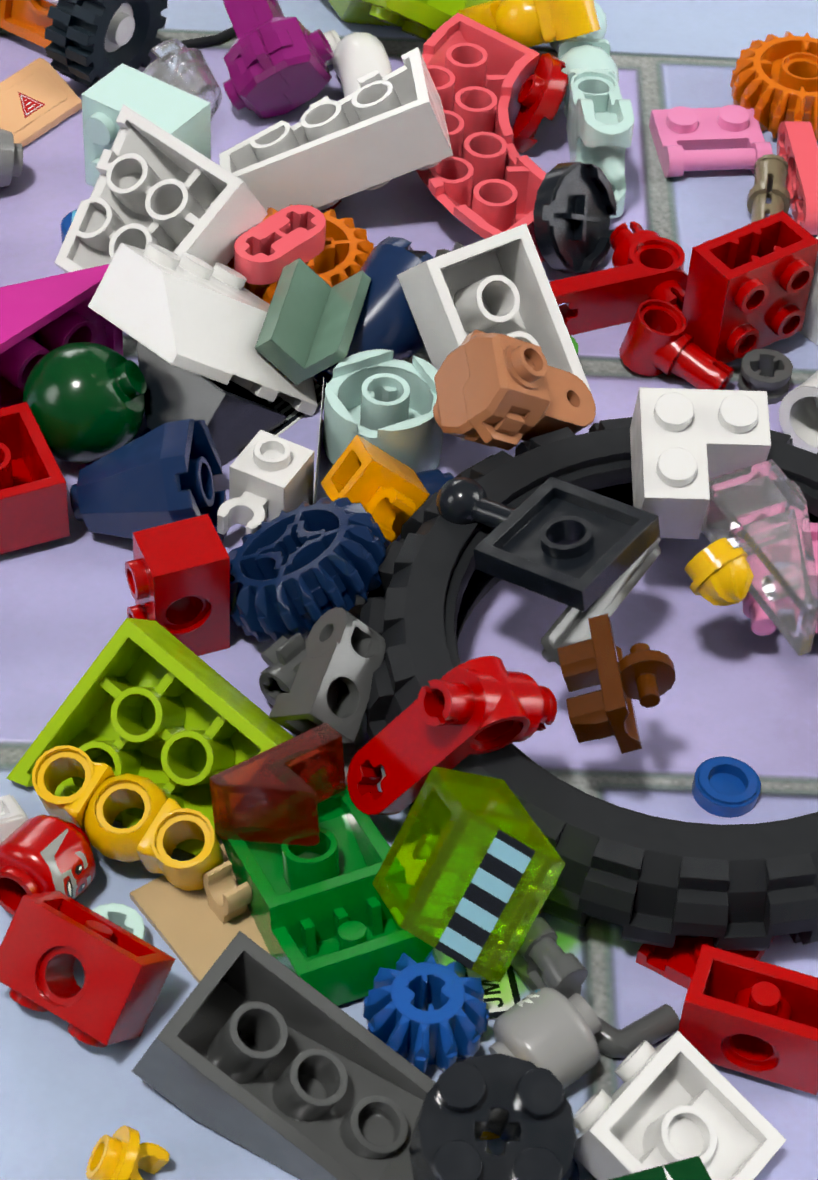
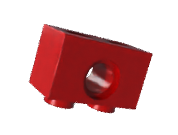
M204 514L132 532L134 560L125 562V573L130 592L135 599V605L127 608V618L156 620L197 656L230 648V557L209 515Z
M60 891L28 894L22 896L0 946V982L11 988L9 996L18 1004L39 1012L50 1011L69 1023L67 1030L73 1037L91 1046L104 1048L111 1044L141 1036L175 958ZM76 958L81 962L85 973L82 988L77 984L73 973Z
M702 944L684 1001L678 1031L712 1064L817 1095L818 978Z

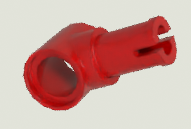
M650 299L642 302L619 349V356L623 364L631 371L640 375L650 377L664 373L670 376L673 373L697 389L724 390L730 382L735 369L718 361L693 343L694 337L684 331L687 324L682 311L675 305L663 300Z

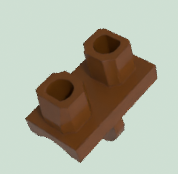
M608 613L588 618L591 639L557 648L560 667L569 692L601 685V690L567 698L568 714L574 733L579 743L615 735L622 754L642 749L632 699L639 700L641 706L646 708L657 706L660 703V696L671 689L676 680L673 661L668 655L660 651L650 650L649 645L645 643L633 645L630 648V654L624 657L621 648L615 645L612 624Z

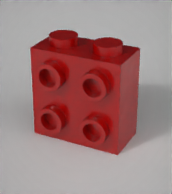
M780 211L693 247L682 309L687 324L684 331L694 337L693 343L699 346L700 349L724 364L743 358L746 353L754 349H761L781 339L790 338L795 333L802 331L811 282L814 276L818 240L784 211Z

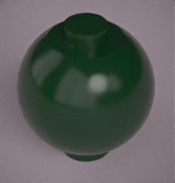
M75 342L55 348L38 361L26 380L23 402L28 403L53 456L67 462L90 464L130 443L134 439L144 417V393L147 386L142 371L133 361L126 360L115 350L101 344Z

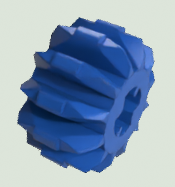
M433 949L424 959V962L416 963L403 952L399 961L396 962V970L379 967L378 974L374 977L373 989L368 991V996L364 999L363 1017L366 1019L368 1030L421 1072L425 1073L428 1065H436L444 1072L457 1062V1058L468 1059L473 1057L479 1050L480 1037H483V1032L487 1030L489 1010L486 1009L487 1003L483 1002L484 988L481 984V978L465 977L466 969L457 961L446 966L439 964Z

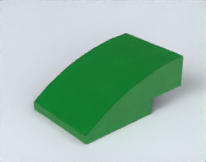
M347 784L219 824L220 836L228 859L232 863V869L238 885L246 881L250 884L252 902L247 907L269 953L336 1006L368 996V991L373 989L374 977L378 974L379 967L396 970V962L399 961L403 952L416 963L424 962V959L432 949L434 950L433 930L404 888L403 865L369 815L358 810L353 804Z

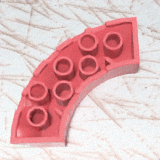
M457 13L441 25L423 44L422 57L442 101L453 156L443 159L439 164L430 169L416 171L433 196L454 217L484 239L526 223L542 263L545 259L540 253L534 235L533 211L537 191L547 173L537 166L528 155H519L513 144L514 134L512 131L522 105L518 102L519 92L525 81L534 74L540 53Z

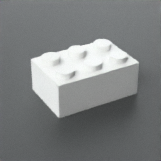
M526 223L427 260L397 275L430 361L437 370H439L449 353L458 348L466 336L476 329L485 333H500L540 346L548 366L576 375L591 391Z

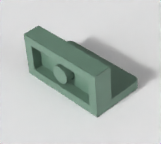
M300 258L286 265L281 272L255 349L296 385L342 361L348 354L371 278L364 271H360L331 287Z

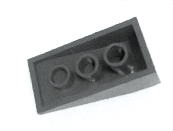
M241 931L237 933L132 1070L134 1074L192 1119L300 1180H414L409 1146L416 1119L425 1096L436 1083Z

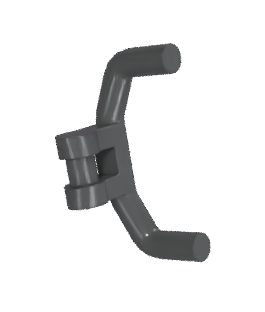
M527 889L511 898L498 919V926L507 958L515 972L532 992L543 986L558 990L567 999L574 993L581 995L582 984L588 975L587 969L574 954L564 953L556 943L558 938L556 932L544 918L536 917L543 913V911L536 909L532 905L534 892ZM664 1004L622 1029H616L599 1018L602 1029L594 1036L601 1054L611 1058L625 1059L644 1040L654 1045L678 1031L680 1020L674 1009L668 1004Z

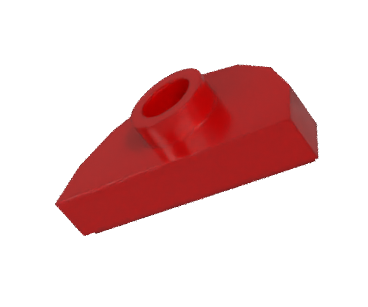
M550 53L540 56L534 74L525 81L518 95V102L522 105L512 131L514 134L513 144L520 154L528 151L538 142L534 137L543 117L549 120L554 119L566 92L568 75L561 71L563 68H566L564 66L565 62Z

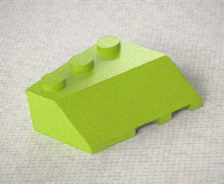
M126 618L6 779L26 787H34L32 784V770L37 759L45 751L55 746H74L89 755L93 762L105 763L111 766L115 776L128 773L149 778L165 791L168 798L177 801L182 808L193 809L206 816L219 840L221 838L219 824L246 816L260 804L305 746L278 723L270 719L264 711L156 620ZM70 777L62 781L57 786L54 795L66 797L76 793L82 787L85 779ZM128 808L120 812L114 820L121 822L124 827L129 828L139 822L144 810ZM189 839L179 843L176 848L197 856L202 851L205 843L197 839Z

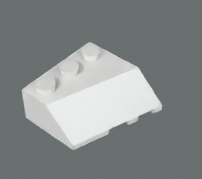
M123 104L116 120L120 127L111 150L104 149L96 166V169L100 172L90 198L80 202L55 260L56 265L65 273L111 263L120 243L145 250L149 242L166 248L178 257H181L184 252L203 260L212 267H214L216 262L227 265L234 257L236 239L262 222L268 213L242 179Z
M152 242L147 244L145 250L120 243L88 305L89 308L173 366L228 385L231 380L241 387L250 390L256 396L274 402L278 395L291 404L295 410L310 416L314 415L318 407L313 376L296 385L255 349L270 304L243 287L247 280L245 276L221 263L216 262L214 267H212L203 260L183 252L181 257H178L173 252Z

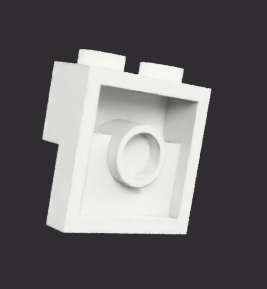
M679 1031L656 1048L647 1040H644L614 1071L624 1081L619 1089L611 1097L603 1089H600L573 1116L575 1127L580 1131L577 1134L573 1156L596 1180H610L695 1156L700 1157L711 1180H754L786 1141Z

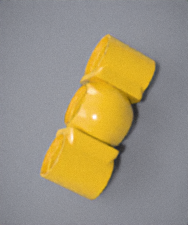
M494 0L458 10V13L528 48L600 30L593 0Z
M70 745L55 746L45 751L37 759L32 770V784L49 816L58 817L80 827L87 835L91 845L105 857L127 863L141 860L147 871L163 874L176 888L186 891L203 889V874L223 863V851L209 819L199 811L182 808L177 801L168 798L165 791L149 778L128 773L115 776L111 766L105 763L93 762L83 750ZM70 777L85 779L82 787L76 793L66 797L54 795L57 786L62 781ZM128 808L144 810L142 818L136 825L123 829L112 827L115 817L120 812ZM197 839L205 843L202 851L190 860L178 861L171 858L176 846L185 840Z

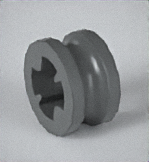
M766 348L754 349L746 353L742 358L741 373L739 374L737 387L739 390L767 391L768 404H775L782 401L788 394L793 365L789 358L776 350Z

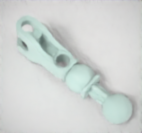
M593 0L600 30L565 40L554 41L549 44L558 52L557 58L565 62L564 66L566 68H563L561 71L568 75V85L563 101L565 102L564 114L567 117L566 131L570 150V162L593 164L602 170L611 184L616 200V215H610L611 219L621 217L624 211L626 195L625 152L626 148H629L632 143L634 114L631 100L622 99L618 85V67L612 57H610L611 48L609 41L603 39L607 29L606 14L601 6Z

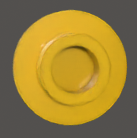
M124 1125L112 1137L105 1134L98 1140L87 1164L86 1177L90 1180H143L138 1168L147 1173L156 1174L169 1162L170 1154L157 1144L149 1142L140 1144L139 1131Z

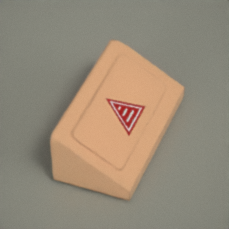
M43 58L36 59L0 83V128L12 132L14 143L22 144L23 147L82 109V100Z

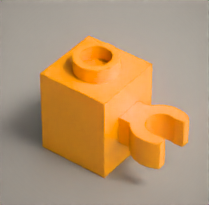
M359 435L354 437L320 482L327 496L332 501L347 497L351 503H361L366 512L370 513L375 522L378 523L386 540L391 543L400 535L402 525L430 496L413 469Z

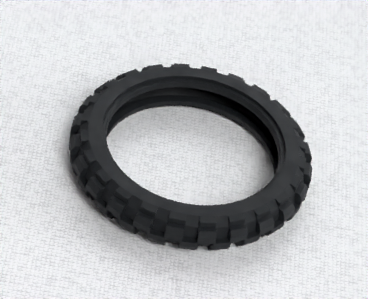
M632 417L600 420L599 423H593L589 433L575 435L568 427L530 438L521 442L515 448V457L502 450L461 472L456 477L474 479L484 488L488 499L514 509L519 507L550 477L633 506L630 445ZM770 430L771 448L759 485H709L710 501L701 531L742 539L741 533L744 528L750 525H759L766 530L767 539L784 540L788 522L818 523V453L815 454L793 446L791 435ZM437 492L429 497L402 525L401 539L393 541L387 547L386 557L378 570L382 584L378 589L368 593V601L361 608L360 620L381 634L385 639L386 645L382 664L373 672L370 698L365 710L367 717L366 731L370 740L418 699L419 692L423 686L430 687L428 681L442 678L451 669L461 664L457 642L462 628L479 601L501 580L476 569L473 550L494 528L478 522L461 525L445 520L437 510ZM513 743L493 752L468 755L408 806L435 837L441 834L446 841L453 839L458 844L457 857L475 871L479 868L498 830L535 850L518 884L534 892L532 905L536 909L579 927H586L590 917L623 926L622 940L670 949L674 947L676 936L698 938L699 936L713 937L714 947L726 951H764L769 949L772 936L786 934L790 935L794 943L802 942L803 945L818 941V812L787 820L728 825L692 823L655 817L619 807L577 789L532 761Z

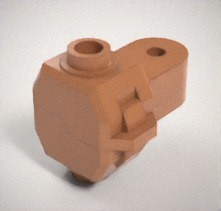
M475 329L466 336L458 348L449 353L434 376L437 400L433 407V415L443 433L490 447L494 446L510 450L520 440L526 441L568 427L575 434L590 425L596 415L593 396L580 378L570 372L548 366L540 346L500 333H485Z

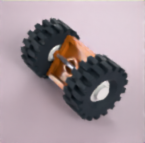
M0 0V31L4 29L45 48L47 57L53 59L50 64L55 70L64 76L91 87L122 63L136 70L140 66L147 68L152 60L148 54L151 48H158L161 40L156 37L158 29L165 27L166 17L161 15V11L167 8V0Z

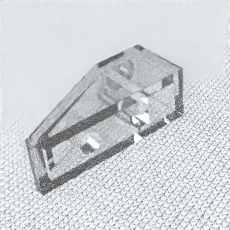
M772 459L709 479L710 501L702 525V533L710 543L721 538H727L734 549L739 547L744 549L748 554L747 561L754 576L748 592L799 656L809 653L818 622V580L807 501L800 487L795 482L790 481Z

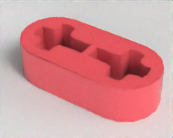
M291 205L276 212L236 239L234 245V270L247 278L246 282L249 284L266 285L278 281L283 267L298 258L306 263L324 250L326 240V219L324 214L318 209L307 205Z

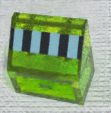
M433 766L372 884L401 928L488 981L501 982L516 953L522 947L525 937L549 893L554 889L557 879L565 866V862L503 779Z

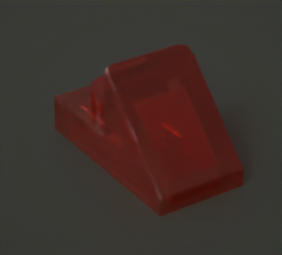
M324 723L209 777L215 833L222 839L302 846L319 844L317 804L346 790L342 735L328 723Z

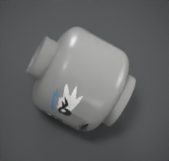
M542 986L531 992L495 1020L493 1034L496 1042L489 1046L488 1050L490 1055L501 1053L530 1061L538 1068L550 1070L563 1084L565 1090L592 1070L598 1063L600 1052L594 1035L602 1029V1024L592 1007L580 994L574 993L567 999L558 990Z

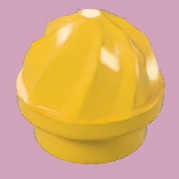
M721 538L711 543L696 554L684 568V571L693 581L690 589L696 596L701 595L713 605L728 606L741 602L746 597L754 577L747 561L748 554L742 547L734 549L727 538Z

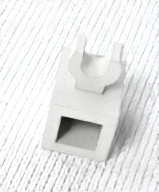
M260 430L229 466V500L222 503L218 509L217 533L225 535L232 525L239 523L246 526L245 535L254 534L262 527V521H272L279 517L282 510L286 513L290 512L306 501L313 505L315 451Z

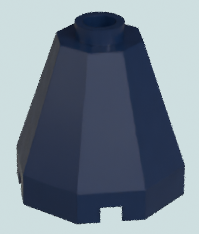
M185 419L164 423L80 469L77 484H73L70 489V502L75 518L78 521H84L89 532L133 539L132 532L208 514L217 531V512L221 504L227 501L225 490L214 491L213 475L223 473L219 453L205 420ZM218 533V535H219V537H220V539H221V541H222V543H223V541H224V535Z

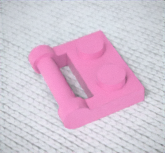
M726 105L714 108H688L680 106L672 109L651 110L649 129L664 176L682 177L684 171L751 169L752 174H754V169H756L754 168L755 162L764 155L773 154L770 142H765L758 120L753 117L754 109H745L738 105Z

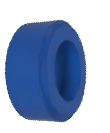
M725 756L713 757L702 762L695 772L692 783V794L697 804L710 814L726 818L739 817L750 812L755 807L761 791L759 776L752 767L741 760Z

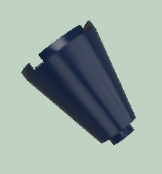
M387 237L373 248L360 271H364L371 278V282L346 357L362 351L385 349L394 350L393 359L405 361L425 349L397 275L427 260L433 259L432 255L426 252L421 258H418L406 250L412 242L398 237ZM338 363L314 375V378L322 386L324 377V388H326V383H329L333 377V369Z

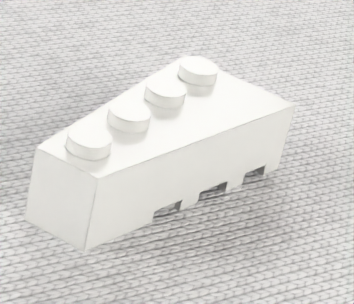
M419 47L401 56L404 66L383 77L377 69L357 79L361 87L358 91L339 101L330 100L326 96L309 105V109L302 115L300 122L290 126L288 122L281 120L220 153L219 160L221 167L246 183L267 212L268 208L280 211L290 204L307 206L313 204L314 208L324 210L335 205L340 199L363 190L379 189L385 186L391 179L414 170L430 169L439 164L443 159L453 156L441 98Z

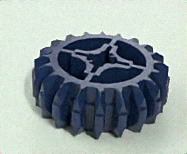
M324 497L313 505L306 501L290 512L286 513L282 510L279 517L270 522L262 521V527L254 534L244 535L242 538L243 545L232 549L228 554L230 557V616L234 623L242 628L246 636L254 635L258 642H265L272 638L277 641L282 636L289 639L296 633H300L303 639H305L313 625L328 610L339 607L349 611L354 606L364 605L368 601L366 593L378 589L382 584L378 570L386 557L387 547L385 545L386 538L378 523L375 522L370 513L366 512L361 503H351L347 497L338 498L335 501H332L329 497Z

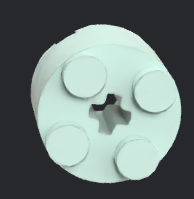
M385 349L358 352L340 361L333 369V377L329 383H326L324 398L323 446L331 463L334 465L354 437L359 435L413 469L415 473L437 469L443 445V430L439 427L433 415V407L437 400L434 376L438 370L426 360L414 355L412 356V363L393 359L394 350Z

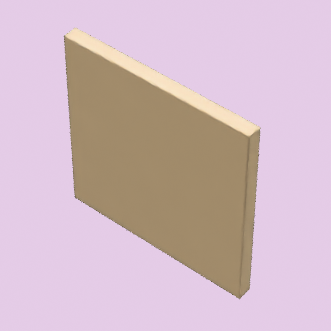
M223 843L220 844L223 851V863L203 874V889L186 891L176 888L162 875L130 892V899L198 983L239 931L269 953L247 907L252 902L250 884L246 881L238 885L232 869V863L228 859Z

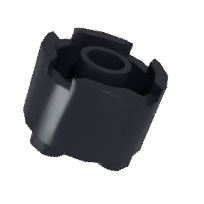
M501 1053L473 1056L464 1061L455 1062L439 1076L437 1082L427 1093L416 1119L409 1146L413 1179L562 1180L570 1169L577 1140L573 1111L565 1097L563 1084L550 1070L538 1068L530 1061ZM482 1132H492L499 1136V1140H504L506 1145L501 1155L487 1153V1141H476V1139L480 1138Z

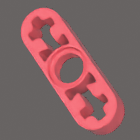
M782 121L777 136V155L784 158L788 163L786 189L790 193V208L793 219L812 236H818V145L813 128L809 121Z

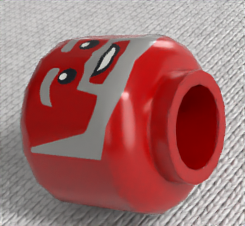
M47 815L30 818L0 844V906L14 916L23 895L60 891L76 900L85 892L95 878L96 863L90 841L84 831L71 822Z

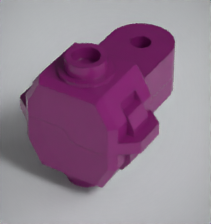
M223 0L237 35V39L224 57L230 79L224 82L223 86L228 98L238 111L246 107L249 110H253L259 118L265 119L279 116L315 98L332 78L328 70L327 61L334 57V53L320 29L311 33L302 25L297 17H284L277 0Z

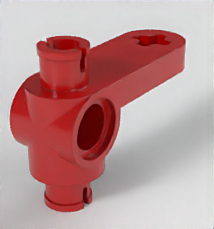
M630 222V228L633 233L628 229L626 223L619 225L610 236V245L614 250L612 256L614 268L549 282L557 304L560 305L559 309L569 335L632 322L639 305L650 299L667 301L682 311L688 275L683 270L685 262L683 249L674 241L660 237L654 231L643 230L637 222Z
M483 656L466 661L451 669L442 678L428 681L430 687L423 686L419 692L418 699L366 743L352 758L347 774V787L353 804L358 810L368 815H395L402 812L468 755L493 752L512 742H522L531 737L535 731L545 730L544 723L551 725L557 714V701L553 692L545 686H539L531 676L525 673L507 671L503 661L496 656ZM380 768L385 769L386 776L384 778ZM379 782H380V786H381L382 792H379V791H378L377 784H378Z

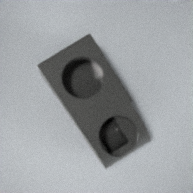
M335 607L328 610L313 625L306 642L307 655L301 661L290 692L277 695L269 718L312 746L354 743L370 698L373 672L381 666L386 649L385 639L381 634L345 609Z

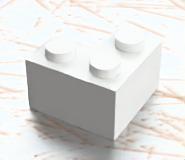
M639 387L630 426L633 507L659 516L661 538L699 539L710 501L709 485H759L771 448L767 391Z

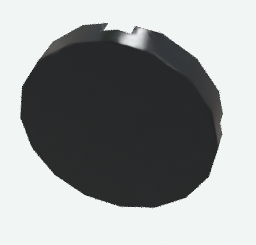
M582 162L557 164L546 174L537 191L533 211L534 235L543 258L551 268L562 273L573 274L593 271L605 260L611 248L610 236L614 230H609L610 215H616V200L609 180L599 167Z

